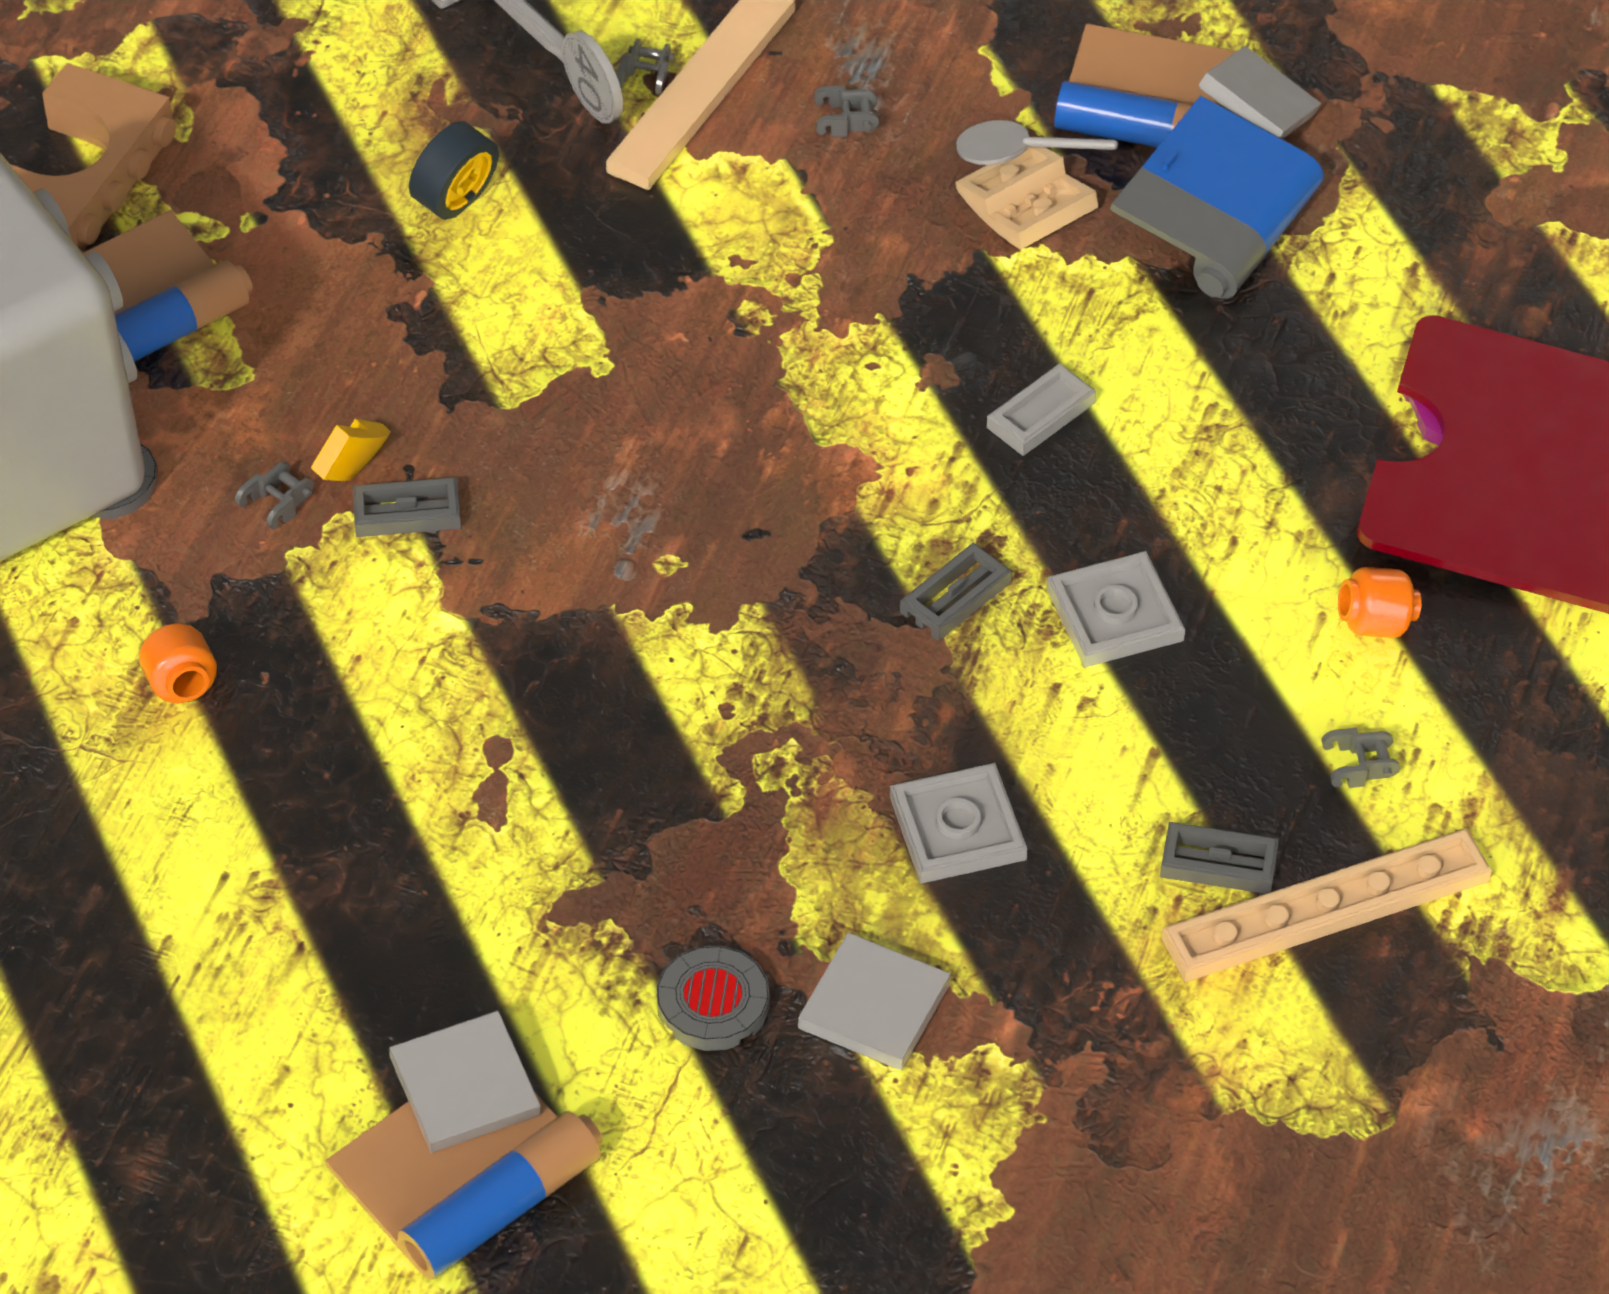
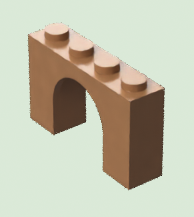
M66 63L42 93L48 128L92 143L105 151L104 154L90 167L62 176L41 175L14 165L11 166L32 192L43 188L52 195L65 217L72 241L83 252L88 245H92L97 240L102 226L111 214L121 209L126 195L137 180H141L146 176L151 162L160 150L171 143L175 134L176 123L172 118L169 97Z

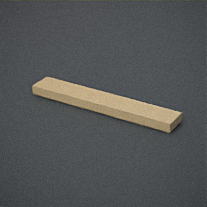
M739 0L606 160L607 173L650 190L795 12V0Z
M1466 828L1164 927L1162 930V941L1184 982H1188L1490 881L1492 870Z

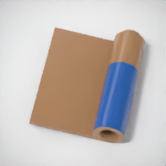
M1086 24L1070 80L1063 81L1059 92L1055 112V129L1158 148L1200 95L1225 108L1201 90L1198 85L1206 72L1237 51Z
M171 210L83 253L85 255L93 250L98 252L110 267L119 285L123 298V307L114 313L118 332L125 341L134 362L249 304L248 293L253 290L250 277L240 264L234 266L226 259L214 264Z
M535 1093L540 1104V1116L430 1153L408 1101L327 1158L325 1166L424 1277L434 1280L599 1160L601 1153L598 1145L603 1140L599 1129L588 1116L584 1114L577 1116L570 1111H565L557 1117Z

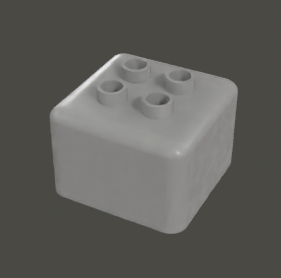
M1 153L0 561L134 495L141 488L145 478V464L129 389V383L137 379V370L133 357L118 332L114 313L123 307V298L119 285L110 267L98 252L93 250L84 255L72 241L65 217L52 195L43 188L32 192Z

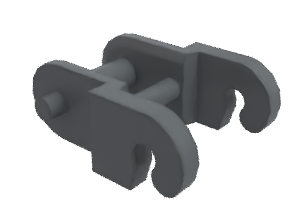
M636 39L634 45L629 46L628 53L630 55L623 54L618 67L617 79L620 88H624V83L627 82L629 76L634 75L636 68L657 72L655 91L657 95H661L669 82V60H674L670 44H665L663 50L642 47L641 39ZM640 57L659 61L657 64L639 62Z
M823 86L815 91L814 100L817 105H823L824 97H829L831 108L840 107L843 110L842 115H826L819 118L816 122L818 134H825L826 126H831L833 137H847V132L871 131L878 126L879 118L875 113L871 112V108L877 104V95L873 91L845 90V86ZM850 110H861L858 112H850Z
M283 461L274 466L264 476L257 473L244 483L236 493L235 502L243 508L248 503L247 496L253 502L259 497L265 498L269 494L279 499L281 502L270 511L267 517V525L275 530L279 526L278 518L286 524L296 516L295 508L311 496L314 482L308 477L300 481L291 475L290 464ZM282 483L291 487L285 494L276 489Z
M1357 728L1338 729L1327 732L1321 739L1325 750L1332 749V743L1337 741L1340 751L1350 750L1352 754H1357L1359 765L1340 767L1332 772L1330 777L1334 787L1341 786L1342 779L1347 778L1349 788L1364 787L1366 780L1390 778L1400 770L1399 762L1389 757L1387 748L1393 743V737L1389 732L1379 731L1358 734ZM1376 751L1378 760L1367 761L1365 752Z

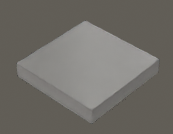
M1244 46L1206 72L1198 85L1201 90L1230 112L1280 139H1284L1311 119L1322 104L1247 46Z
M1146 551L1047 577L1046 589L1084 668L1184 641L1185 628Z
M996 763L890 786L889 797L920 884L1027 860V846Z
M847 933L799 1015L798 1029L902 1071L950 985V973Z
M499 1011L390 1047V1059L430 1153L540 1116V1104Z

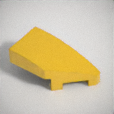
M355 419L350 427L336 425L312 464L311 469L324 480L351 481L371 461L383 446L391 431L382 423Z

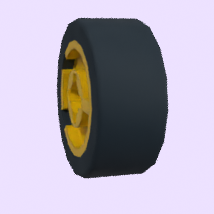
M466 121L450 124L428 143L418 157L409 180L410 196L443 220L455 218L475 202L489 184L499 159L498 145Z

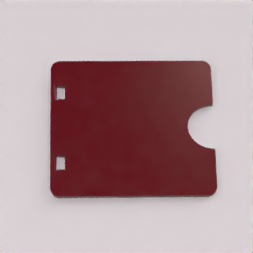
M1429 315L1421 318L1417 322L1397 392L1417 400L1433 413L1442 430V441L1433 452L1416 460L1396 462L1377 459L1357 528L1359 540L1363 545L1373 550L1609 614V361L1441 316Z

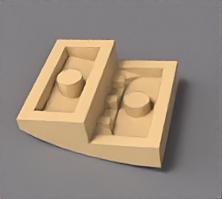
M1028 147L1020 156L1010 161L987 165L956 182L957 191L975 213L995 232L1020 250L1098 208L1096 190L1065 173L1063 157L1045 147Z

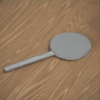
M994 120L976 124L965 130L958 137L956 148L959 156L967 162L978 165H994L1020 156L1028 147L1115 150L1118 147V143L1115 140L1029 137L1027 129L1016 122Z

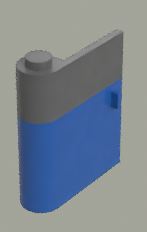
M1200 95L1112 202L1110 210L1196 257L1193 274L1199 288L1211 297L1228 299L1235 295L1323 182L1324 174L1318 162L1306 152Z

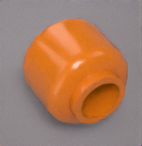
M1363 567L1357 569L1350 579H1345L1342 582L1338 594V614L1342 621L1347 622L1349 629L1355 635L1381 638L1401 637L1408 629L1410 622L1416 621L1419 618L1422 603L1419 590L1413 589L1410 577L1402 570Z
M181 623L165 625L153 631L144 640L139 651V664L154 694L165 702L176 704L191 702L201 697L212 687L217 676V662L202 633L191 625Z

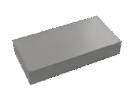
M1059 363L987 416V429L1024 456L1095 404L1096 391Z

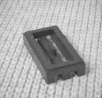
M457 477L352 486L356 537L461 529ZM448 498V499H440V500L417 501V500H426V499ZM396 502V503H392V504H379V505H367V506H364L365 504H377V503Z
M973 542L900 600V613L907 618L913 615L915 617V624L922 630L929 627L931 629V636L935 640L940 641L1011 583L1012 571ZM977 562L981 564L968 576H966L965 578L958 579L955 583L948 587V592H946L928 608L924 606V604H926L939 592L945 589L948 585H950L953 581H955L958 577H960L963 573H965Z
M1169 822L1160 877L1263 894L1271 893L1279 839ZM1176 844L1209 848V851L1176 846ZM1231 852L1265 857V859L1232 855Z

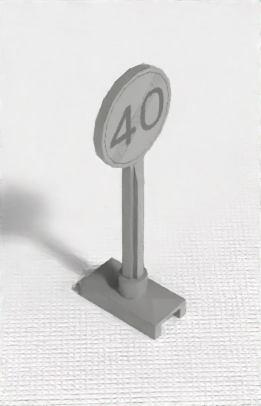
M460 0L432 1L439 8L443 9ZM494 0L541 45L554 53L564 63L566 73L575 93L594 118L602 123H611L619 119L623 112V97L620 84L612 64L593 37L582 30L573 31L564 37L526 0Z

